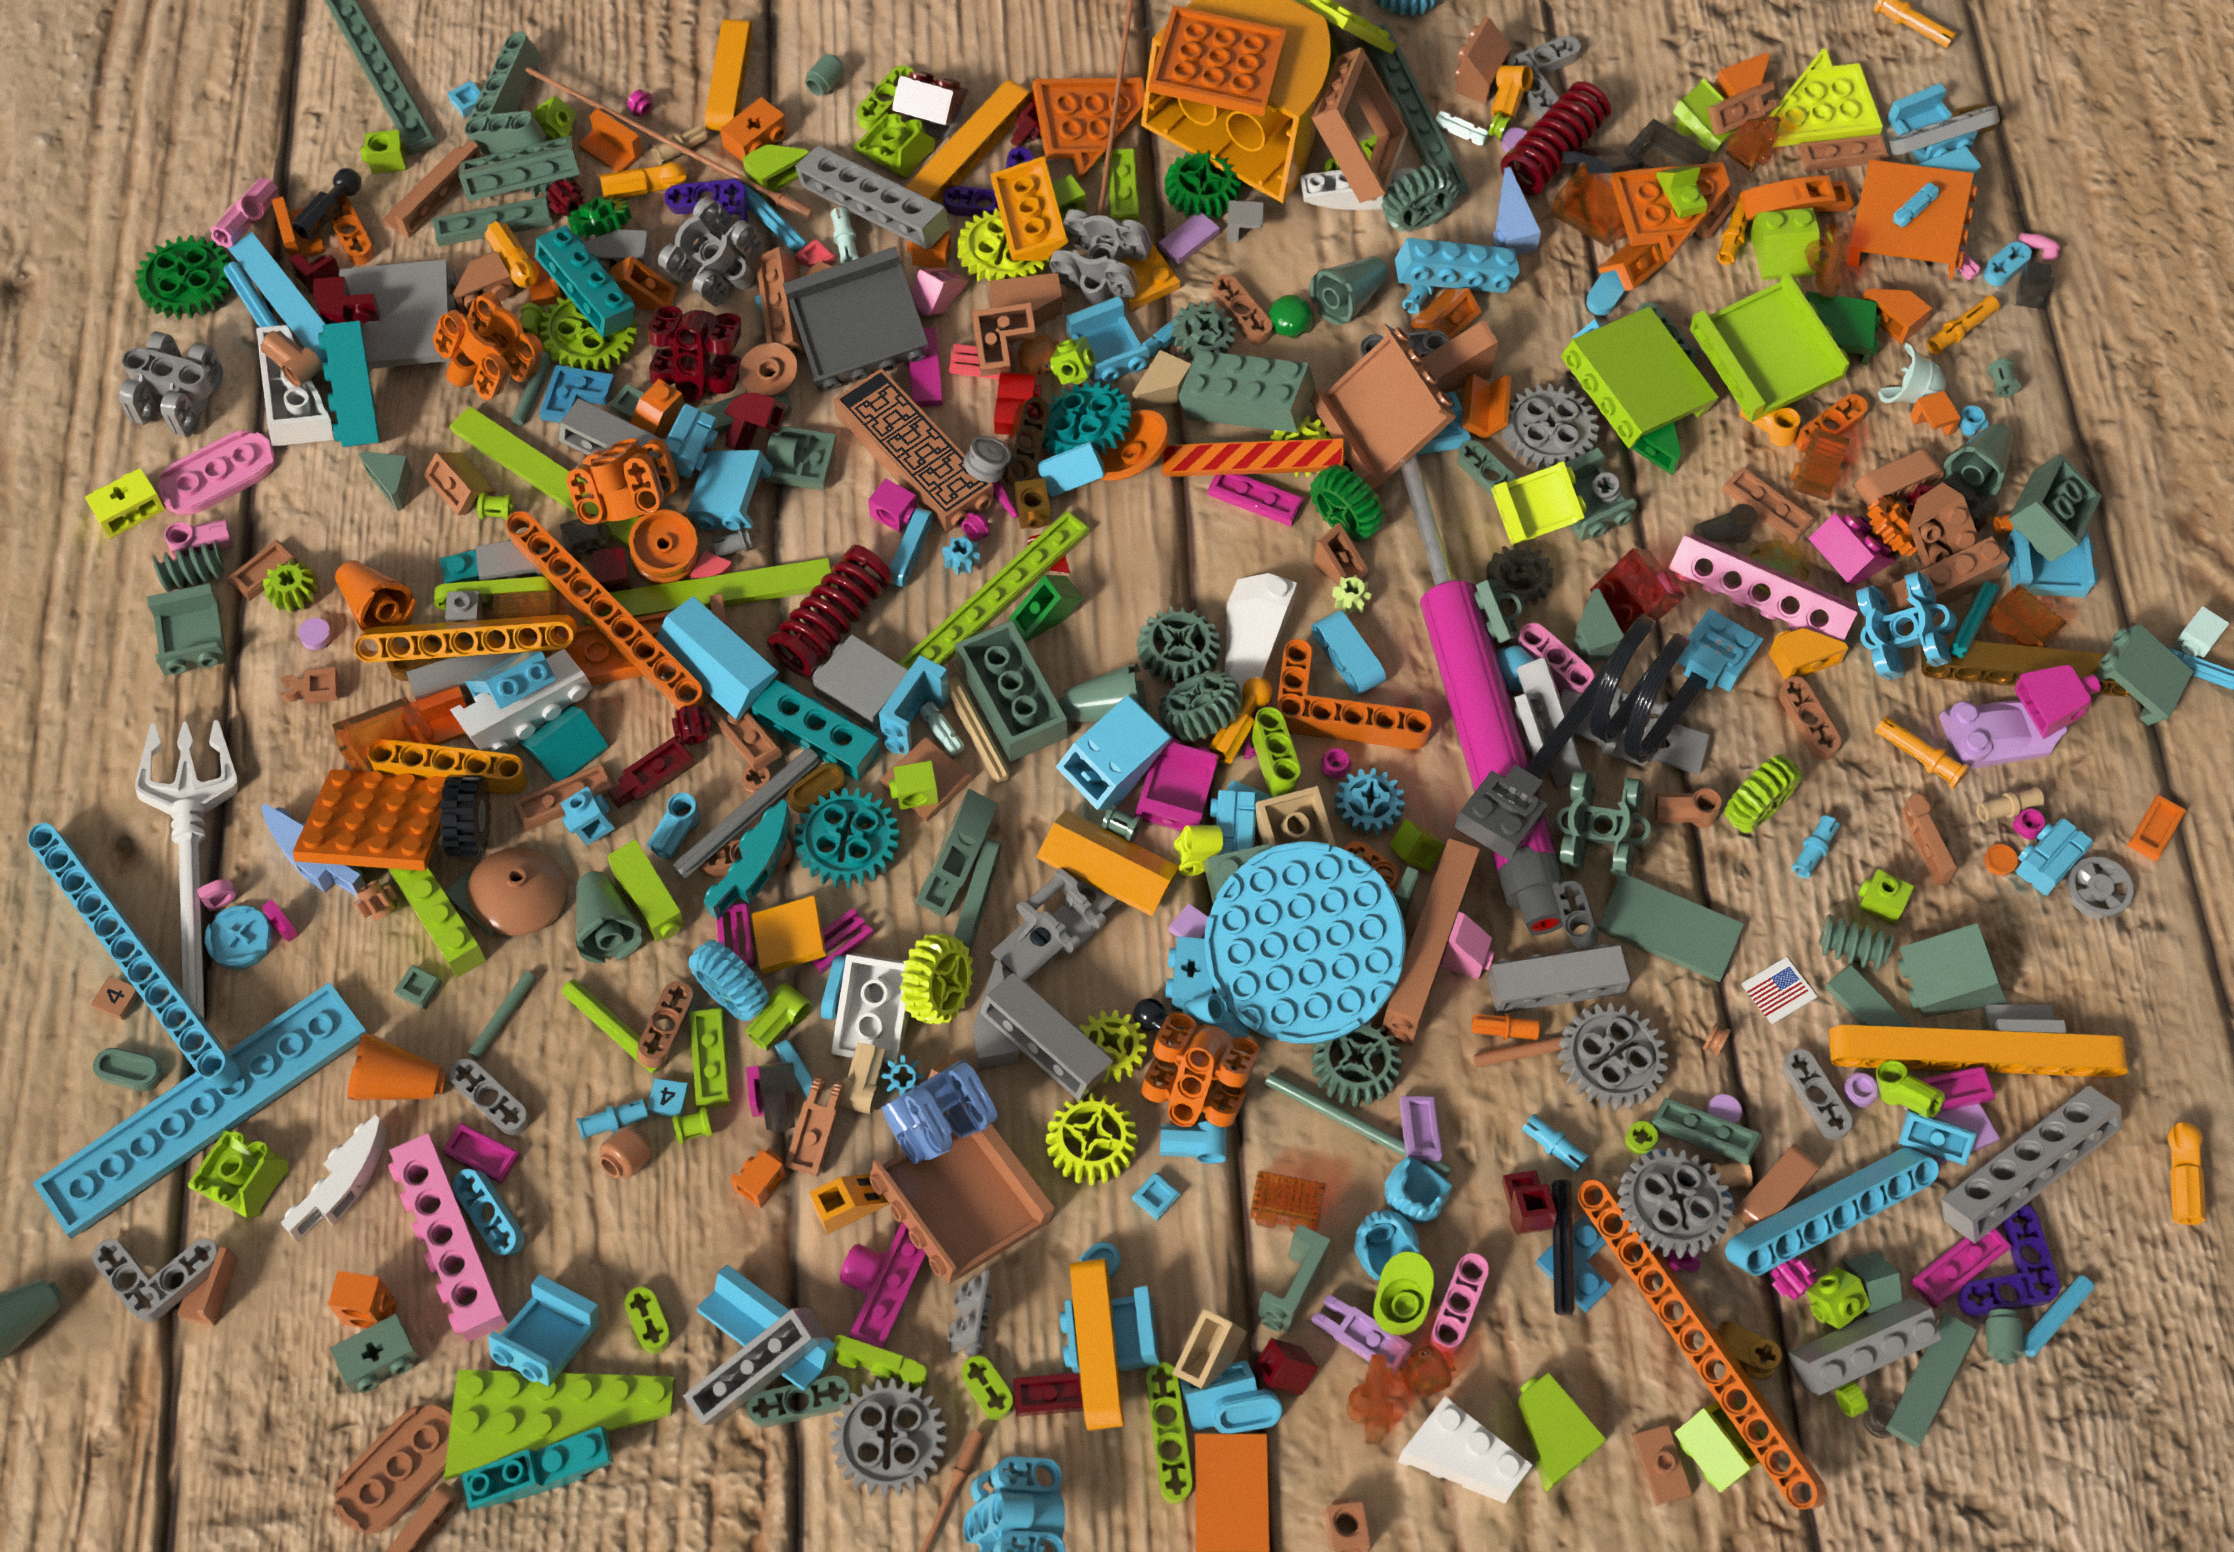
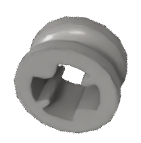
M1601 473L1592 483L1595 497L1600 502H1614L1621 494L1620 482L1612 473ZM1610 482L1614 489H1608L1609 493H1603L1600 486L1605 487L1604 483Z

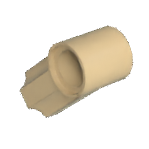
M857 1043L848 1077H845L842 1082L845 1084L839 1107L869 1115L872 1114L879 1093V1085L877 1083L887 1050L866 1043Z

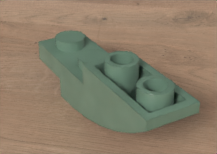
M970 788L967 790L940 845L941 849L917 895L915 904L942 918L946 916L959 888L963 886L975 861L998 803Z

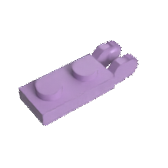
M1327 1295L1323 1301L1325 1306L1345 1319L1341 1325H1338L1327 1316L1316 1312L1311 1318L1312 1322L1327 1334L1333 1335L1335 1340L1393 1377L1413 1345L1398 1335H1392L1383 1331L1376 1323V1320L1353 1306L1351 1308L1334 1296Z

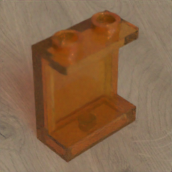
M1584 162L1555 196L1551 215L1609 248L1616 239L1621 240L1625 235L1624 222L1613 188L1593 178V174H1588L1587 162Z
M407 697L332 724L339 750L356 773L372 772L367 750L374 741L379 739L405 742L419 740L422 744L432 745L431 739L435 738L430 722L424 720L419 706L413 707Z

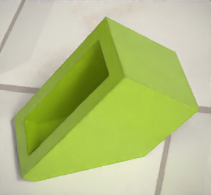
M766 144L743 157L745 176L758 185L776 192L799 179L795 166L809 152L801 148ZM760 192L764 198L767 197V195Z

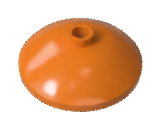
M1152 410L1132 411L1133 422L1129 424L1131 431L1123 432L1125 440H1116V449L1107 447V455L1098 452L1104 461L1105 471L1104 477L1100 479L1118 481L1134 477L1148 469L1159 459L1166 448L1170 435L1169 426L1161 414Z

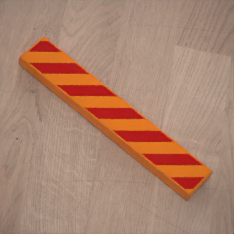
M1343 438L1166 445L1162 453L1163 477L1321 472L1330 465L1338 464L1344 467Z

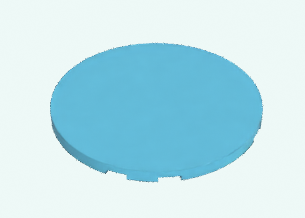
M1293 842L1278 845L1251 857L1247 863L1230 875L1216 895L1217 898L1211 909L1210 916H1208L1205 929L1204 949L1208 973L1217 994L1224 998L1228 1009L1236 1018L1254 1031L1269 1038L1293 1044H1316L1332 1041L1352 1033L1370 1021L1382 1009L1395 990L1401 976L1406 954V932L1402 912L1396 897L1385 880L1372 866L1355 854L1330 844L1319 842Z

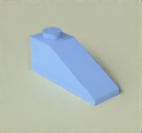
M1505 168L1500 190L1496 228L1493 232L1494 244L1496 247L1515 249L1516 256L1537 251L1541 231L1511 168Z

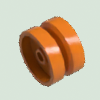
M659 509L652 514H644L639 517L632 526L628 539L634 570L641 579L650 585H660L689 579L692 570L698 562L699 551L696 531L688 518L677 511Z

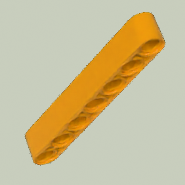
M1007 79L905 188L913 192L916 191L933 202L942 204L944 202V192L952 186H958L1014 127L1019 114L1034 99V93L1013 80Z
M547 615L372 627L365 630L354 643V652L360 660L371 663L561 650L571 645L578 633V626L576 621L568 615ZM554 627H565L569 632V637L560 638L555 634ZM523 629H533L537 634V639H527L523 635ZM499 630L506 638L505 642L495 641L491 636V631ZM460 633L470 634L473 637L474 644L463 643L459 636ZM428 635L438 636L441 639L442 646H433L428 640ZM396 637L406 638L410 643V648L404 649L397 644ZM365 639L374 640L378 645V650L372 651L368 649L365 645Z

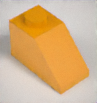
M1800 628L1792 632L1791 630H1785L1779 633L1774 638L1769 655L1785 680L1791 676L1802 678L1840 664L1849 647L1840 640L1806 628Z

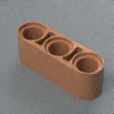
M1921 449L1865 474L1855 483L1854 488L1867 506L1871 505L1881 496L1885 498L1889 496L1895 503L1905 499L1909 491L1915 492L1919 484H1925L1926 486L1936 484L1944 476V471L1927 449Z
M1794 1143L1743 1199L1733 1214L1750 1228L1783 1211L1815 1176L1822 1165Z

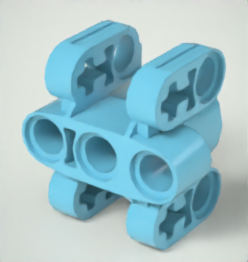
M1920 571L1904 576L1909 598L1906 600L1915 607L1890 614L1889 604L1884 592L1875 586H1869L1856 591L1859 608L1866 617V626L1860 634L1861 642L1866 648L1872 650V660L1878 675L1887 680L1905 676L1906 672L1901 657V650L1921 644L1927 658L1926 663L1934 667L1950 663L1952 660L1949 646L1944 636L1955 629L1957 617L1952 610L1936 603L1933 585L1929 577ZM1939 612H1944V622L1934 627V616ZM1913 621V631L1911 634L1903 636V626L1907 622Z
M1011 1456L994 1465L992 1470L985 1471L974 1478L971 1483L970 1492L976 1504L965 1516L963 1530L965 1541L968 1544H978V1552H1044L1045 1545L1043 1542L1051 1544L1054 1552H1066L1065 1544L1062 1540L1065 1528V1509L1060 1493L1062 1472L1059 1465L1047 1458ZM1040 1467L1048 1470L1051 1475V1484L1048 1487L1042 1486L1036 1480V1470ZM988 1482L989 1487L995 1488L990 1495L987 1490L982 1488V1485Z

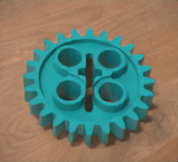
M1100 381L1093 387H1090L1089 382H1085L1083 388L1080 389L1074 384L1073 391L1071 392L1062 389L1063 396L1053 395L1054 403H1048L1050 415L1042 447L1047 449L1049 455L1052 456L1091 441L1097 452L1107 455L1106 448L1116 449L1115 441H1124L1125 436L1123 432L1131 431L1129 424L1133 422L1131 415L1133 412L1126 395L1121 394L1119 388L1113 390L1109 383L1102 388Z
M843 788L841 796H837L833 790H830V799L826 800L819 795L818 806L811 803L807 804L810 814L800 813V821L803 824H795L796 834L798 835L794 836L795 846H798L795 849L797 858H802V868L810 867L809 872L812 878L820 874L822 884H825L831 878L833 879L834 888H837L841 881H845L847 888L850 889L853 880H857L861 886H864V877L866 876L876 881L875 871L879 870L886 873L885 862L894 863V854L892 852L899 851L897 840L900 839L899 830L896 829L898 823L897 818H891L893 816L891 807L883 809L884 802L882 798L873 803L872 792H869L862 798L859 788L855 790L853 796L848 795L847 789ZM851 814H855L851 822L852 835L847 837L849 817ZM833 818L842 819L839 823L836 824L828 823V821ZM866 823L874 825L869 829L859 828ZM847 838L845 847V858L843 862H839L841 855L843 853L842 841H845ZM826 846L834 847L831 852L824 853L820 851ZM857 852L866 853L862 858L852 857Z

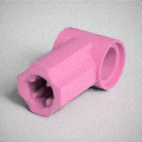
M226 519L194 526L184 522H176L168 526L164 534L174 559H176L177 549H180L185 557L188 556L189 546H192L197 554L200 553L201 543H205L209 550H213L214 540L218 541L220 548L232 546L231 534Z

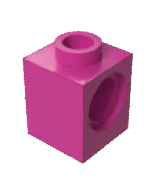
M886 478L868 499L870 517L899 533L907 524L909 525L917 508L915 494Z

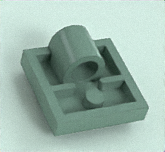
M780 426L779 432L771 435L768 442L767 460L772 465L773 470L770 478H764L765 482L824 490L837 443L836 434Z
M1497 579L1485 580L1476 584L1478 591L1474 593L1475 599L1481 610L1486 609L1490 619L1486 622L1491 637L1493 639L1497 638L1499 643L1518 638L1519 631L1514 620L1520 618L1525 612L1526 605L1522 596L1517 593L1503 594ZM1507 598L1513 599L1517 606L1515 613L1511 616L1505 614L1502 609V604Z

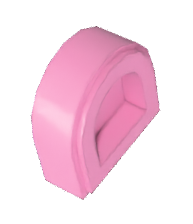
M219 879L196 889L209 912L229 904L237 894L232 881L229 879Z

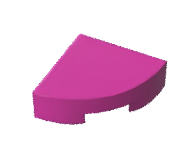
M272 899L262 906V910L269 921L286 941L290 942L299 935Z

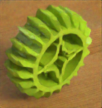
M1781 754L1769 758L1766 763H1763L1739 786V789L1728 801L1724 816L1730 820L1729 823L1743 833L1752 832L1765 823L1787 802V799L1799 786V782L1802 779V771L1797 768L1798 765Z

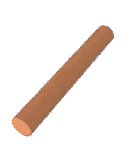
M1565 1036L1474 1054L1473 1062L1475 1067L1478 1068L1564 1050L1558 1046V1043Z

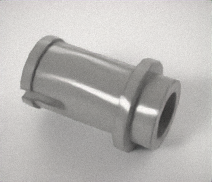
M740 528L736 533L712 539L716 555L719 557L741 550L748 552L747 548L753 547L747 529L741 531Z

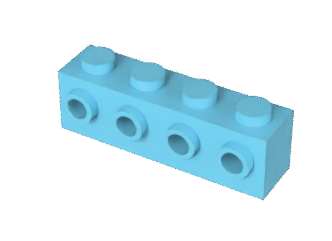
M1406 238L1394 259L1398 282L1405 284L1456 289L1469 288L1476 291L1507 293L1520 272L1515 249Z

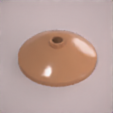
M522 847L500 850L486 857L472 872L467 886L469 907L476 919L492 931L515 936L531 934L550 925L564 909L568 894L567 880L559 864L543 852ZM521 878L518 882H514L511 879Z

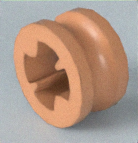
M749 765L743 770L741 775L743 788L750 795L757 792L771 779L767 767H763L755 772ZM758 775L761 779V783L755 785L752 777Z
M1715 1023L1702 1048L1705 1051L1707 1049L1713 1050V1055L1715 1056L1719 1055L1731 1032L1728 1028L1721 1030L1718 1023Z

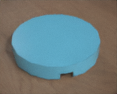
M248 905L232 906L222 910L205 930L204 943L208 954L218 965L231 970L245 969L257 964L268 954L273 944L274 932L270 921L263 913Z

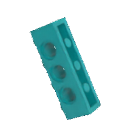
M773 679L751 706L754 719L760 725L803 750L811 748L818 754L819 759L826 763L840 765L844 769L845 774L857 781L861 780L880 754L879 738L871 729L858 727L843 713L830 711L825 708L821 701L814 697L808 698L802 695L796 687L788 682L781 683ZM791 710L798 711L797 713L792 715L786 714L788 711ZM816 725L824 726L819 730L812 729ZM842 740L851 741L846 745L838 744Z

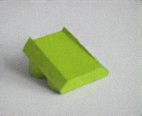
M1704 77L1682 100H1679L1673 111L1677 119L1675 124L1676 131L1684 136L1694 134L1698 138L1699 146L1707 151H1712L1714 154L1746 124L1726 133L1714 135L1707 107L1723 101L1725 98Z
M885 113L854 145V151L901 176L909 178L913 169L930 152L934 153L935 139L926 134L920 120L912 119L903 122L901 115Z
M225 1130L188 1182V1187L246 1218L261 1216L260 1210L284 1175H289L288 1159L276 1154L263 1142H253L239 1132Z

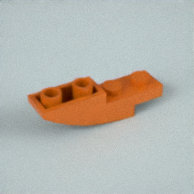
M1829 175L1783 180L1745 190L1739 194L1747 220H1754L1756 213L1805 208H1813L1814 213L1848 212L1854 206L1846 181H1831Z

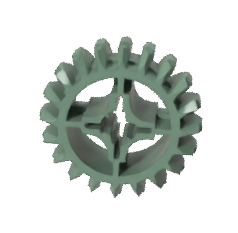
M1432 164L1427 168L1423 165L1418 170L1413 168L1410 173L1403 174L1401 179L1394 180V185L1388 187L1387 194L1382 197V211L1388 224L1395 228L1397 232L1404 230L1411 232L1415 229L1426 228L1433 223L1436 224L1437 220L1445 218V213L1453 209L1452 205L1457 202L1456 196L1459 192L1453 176L1443 166L1436 167L1435 164Z
M1170 606L1168 614L1159 610L1156 613V618L1149 616L1147 625H1142L1140 636L1137 638V656L1139 660H1142L1143 670L1149 669L1151 679L1160 675L1161 684H1164L1167 680H1172L1174 688L1175 683L1184 681L1185 677L1191 678L1195 673L1200 675L1206 670L1212 672V668H1216L1218 657L1221 655V638L1219 633H1216L1215 623L1208 624L1209 619L1207 615L1198 618L1196 609L1191 613H1186L1184 606L1180 609V612H1175L1172 606ZM1196 639H1198L1204 647L1201 653H1199L1196 650V646L1194 645V641ZM1157 640L1162 643L1164 652L1161 655L1154 646Z
M1206 670L1203 674L1195 673L1191 678L1185 677L1183 682L1175 683V688L1167 690L1166 696L1160 699L1161 704L1158 710L1164 729L1171 734L1173 739L1180 738L1182 742L1188 739L1194 742L1200 737L1206 739L1208 735L1213 733L1217 735V731L1222 728H1228L1227 724L1234 722L1236 715L1242 712L1241 706L1244 702L1239 684L1235 682L1228 672L1221 673L1220 670H1216L1213 673Z
M1371 1019L1367 1022V1026L1363 1025L1346 1036L1313 1045L1315 1054L1311 1056V1063L1315 1067L1312 1070L1313 1077H1321L1318 1080L1319 1089L1329 1086L1327 1091L1328 1098L1333 1097L1337 1093L1340 1095V1104H1344L1346 1098L1352 1099V1105L1355 1108L1358 1106L1359 1099H1363L1364 1103L1369 1106L1372 1104V1096L1381 1101L1384 1099V1091L1389 1093L1393 1091V1082H1397L1400 1078L1398 1069L1402 1067V1059L1397 1057L1400 1055L1401 1050L1399 1046H1392L1395 1041L1394 1035L1384 1037L1386 1031L1384 1025L1375 1030L1373 1028L1374 1021ZM1354 1041L1365 1043V1045H1359ZM1338 1047L1341 1051L1340 1056L1342 1060L1339 1061L1337 1067L1333 1068L1329 1055ZM1379 1055L1383 1063V1071L1375 1077L1372 1073L1373 1067L1371 1064L1374 1062L1375 1057ZM1351 1059H1356V1063L1350 1062ZM1358 1059L1363 1061L1361 1065H1357ZM1351 1078L1357 1080L1358 1082H1352L1346 1079Z

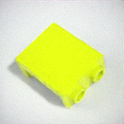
M1564 461L1507 483L1505 481L1492 487L1491 492L1511 546L1576 524L1584 519L1583 513L1587 512L1584 500L1581 495L1576 496L1573 484H1576L1573 470L1570 466L1566 467Z

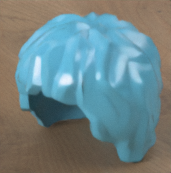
M1407 1156L1393 1168L1385 1182V1199L1391 1211L1401 1214L1407 1221L1413 1224L1426 1223L1436 1219L1441 1213L1443 1206L1447 1204L1452 1185L1428 1165L1411 1156Z
M1390 1210L1373 1212L1371 1215L1366 1216L1356 1231L1354 1249L1359 1263L1373 1279L1380 1281L1385 1264L1393 1256L1401 1252L1420 1253L1419 1239L1410 1221H1407L1397 1212Z

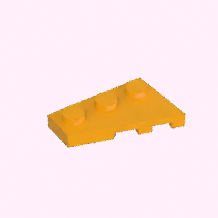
M1153 243L1147 260L1138 261L1130 257L1124 259V264L1134 268L1139 281L1135 297L1132 299L1128 298L1129 311L1180 289V280Z

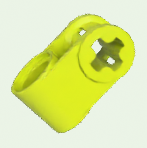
M1186 825L1182 833L1173 843L1175 850L1179 852L1181 862L1179 865L1180 874L1183 876H1194L1205 872L1203 861L1221 852L1223 834L1218 825Z

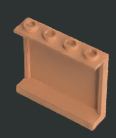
M1385 323L1381 327L1387 336L1325 393L1315 388L1310 403L1333 439H1344V456L1352 469L1357 472L1361 479L1365 478V482L1375 489L1379 488L1456 418V415L1450 408L1453 404L1444 392L1438 390L1436 387L1438 381L1435 376L1421 365L1424 362L1421 355L1407 344L1410 341L1409 337L1399 327L1394 329Z
M989 1124L988 1128L978 1133L975 1132L965 1138L958 1137L951 1130L952 1150L931 1160L923 1159L914 1164L902 1152L884 1164H881L878 1159L873 1161L870 1173V1183L877 1194L884 1195L889 1202V1208L894 1218L898 1222L902 1221L909 1230L912 1243L916 1248L923 1249L929 1257V1264L933 1272L938 1277L942 1276L948 1285L1050 1223L1055 1209L992 1124Z

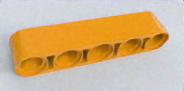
M722 19L706 106V130L720 131L721 127L740 112L752 42L751 20Z
M389 739L374 741L367 750V756L374 771L382 774H411L414 777L429 779L434 776L447 779L448 775H483L488 783L487 791L504 794L520 793L528 784V777L523 763L518 756L513 754ZM390 757L388 760L380 762L383 758ZM421 761L419 764L411 766L414 762ZM454 764L451 768L443 769L446 765ZM479 768H485L482 772L474 773ZM510 772H517L511 777H505Z
M1106 1258L1070 1263V1275L1087 1431L1124 1426V1413Z

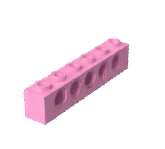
M1689 531L1683 536L1669 567L1670 570L1675 571V577L1686 582L1695 580L1704 584L1702 588L1712 594L1720 595V592L1731 596V601L1741 607L1748 608L1751 605L1760 609L1759 613L1768 619L1776 621L1777 618L1785 620L1789 622L1788 626L1793 630L1806 628L1842 642L1859 610V606ZM1701 558L1709 559L1713 563V571H1701L1698 567V560ZM1727 572H1738L1742 577V583L1739 585L1730 584L1726 578ZM1760 583L1766 584L1771 590V595L1766 598L1759 597L1755 592V585ZM1788 596L1795 597L1800 603V608L1797 610L1787 609L1784 606L1783 599ZM1822 609L1827 612L1829 620L1825 623H1818L1813 619L1812 612Z
M429 1133L390 1149L389 1151L394 1162L389 1163L388 1167L396 1183L402 1181L405 1192L400 1193L401 1200L408 1213L413 1211L417 1221L412 1223V1227L419 1243L425 1241L429 1252L424 1253V1258L431 1273L438 1272L441 1282L436 1284V1288L444 1304L450 1302L454 1313L448 1315L455 1334L462 1333L469 1343L508 1325L437 1147ZM428 1173L425 1181L418 1184L413 1183L419 1174ZM440 1203L437 1211L425 1213L430 1204ZM447 1232L453 1233L448 1242L443 1244L437 1243L438 1238L442 1234ZM465 1263L461 1272L449 1274L454 1264ZM477 1293V1298L472 1304H461L467 1294Z

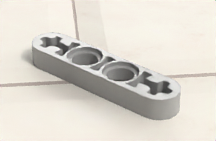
M1997 106L1983 107L1894 136L1889 139L1891 152L1893 155L1908 153L1996 124L2000 121Z

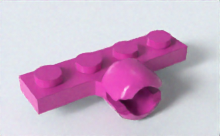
M903 1222L887 1252L879 1253L861 1244H855L850 1249L840 1273V1280L843 1284L863 1292L866 1296V1300L848 1337L883 1349L926 1256L922 1248L918 1249L912 1243L909 1230Z

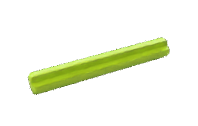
M576 979L567 981L561 990L562 995L640 1063L637 1058V1050L641 1037ZM652 1048L650 1051L648 1050V1053L654 1054L656 1050ZM643 1066L650 1073H655L662 1068V1066L657 1068Z

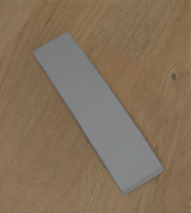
M518 653L459 656L407 671L406 674L416 701L457 686L460 687L463 695L470 692L465 683L466 680Z

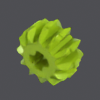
M290 558L287 565L277 562L276 570L267 569L268 578L263 579L265 596L278 611L286 608L288 612L292 613L295 607L304 610L305 602L314 603L313 594L319 592L316 581L317 577L314 571L308 569L307 564L303 561L296 564Z

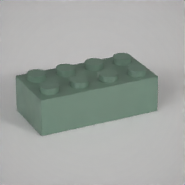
M1197 350L1178 397L1186 419L1298 433L1316 386L1309 363Z
M1012 620L955 644L956 663L1009 762L1067 738V718Z

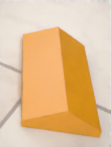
M1045 156L990 174L1013 261H1045L1054 251L1059 250L1068 243Z
M1066 809L1053 823L1036 857L1057 869H1063L1069 875L1150 916L1154 915L1179 871L1178 865L1132 842H1128L1126 839L1108 830H1104L1100 826Z

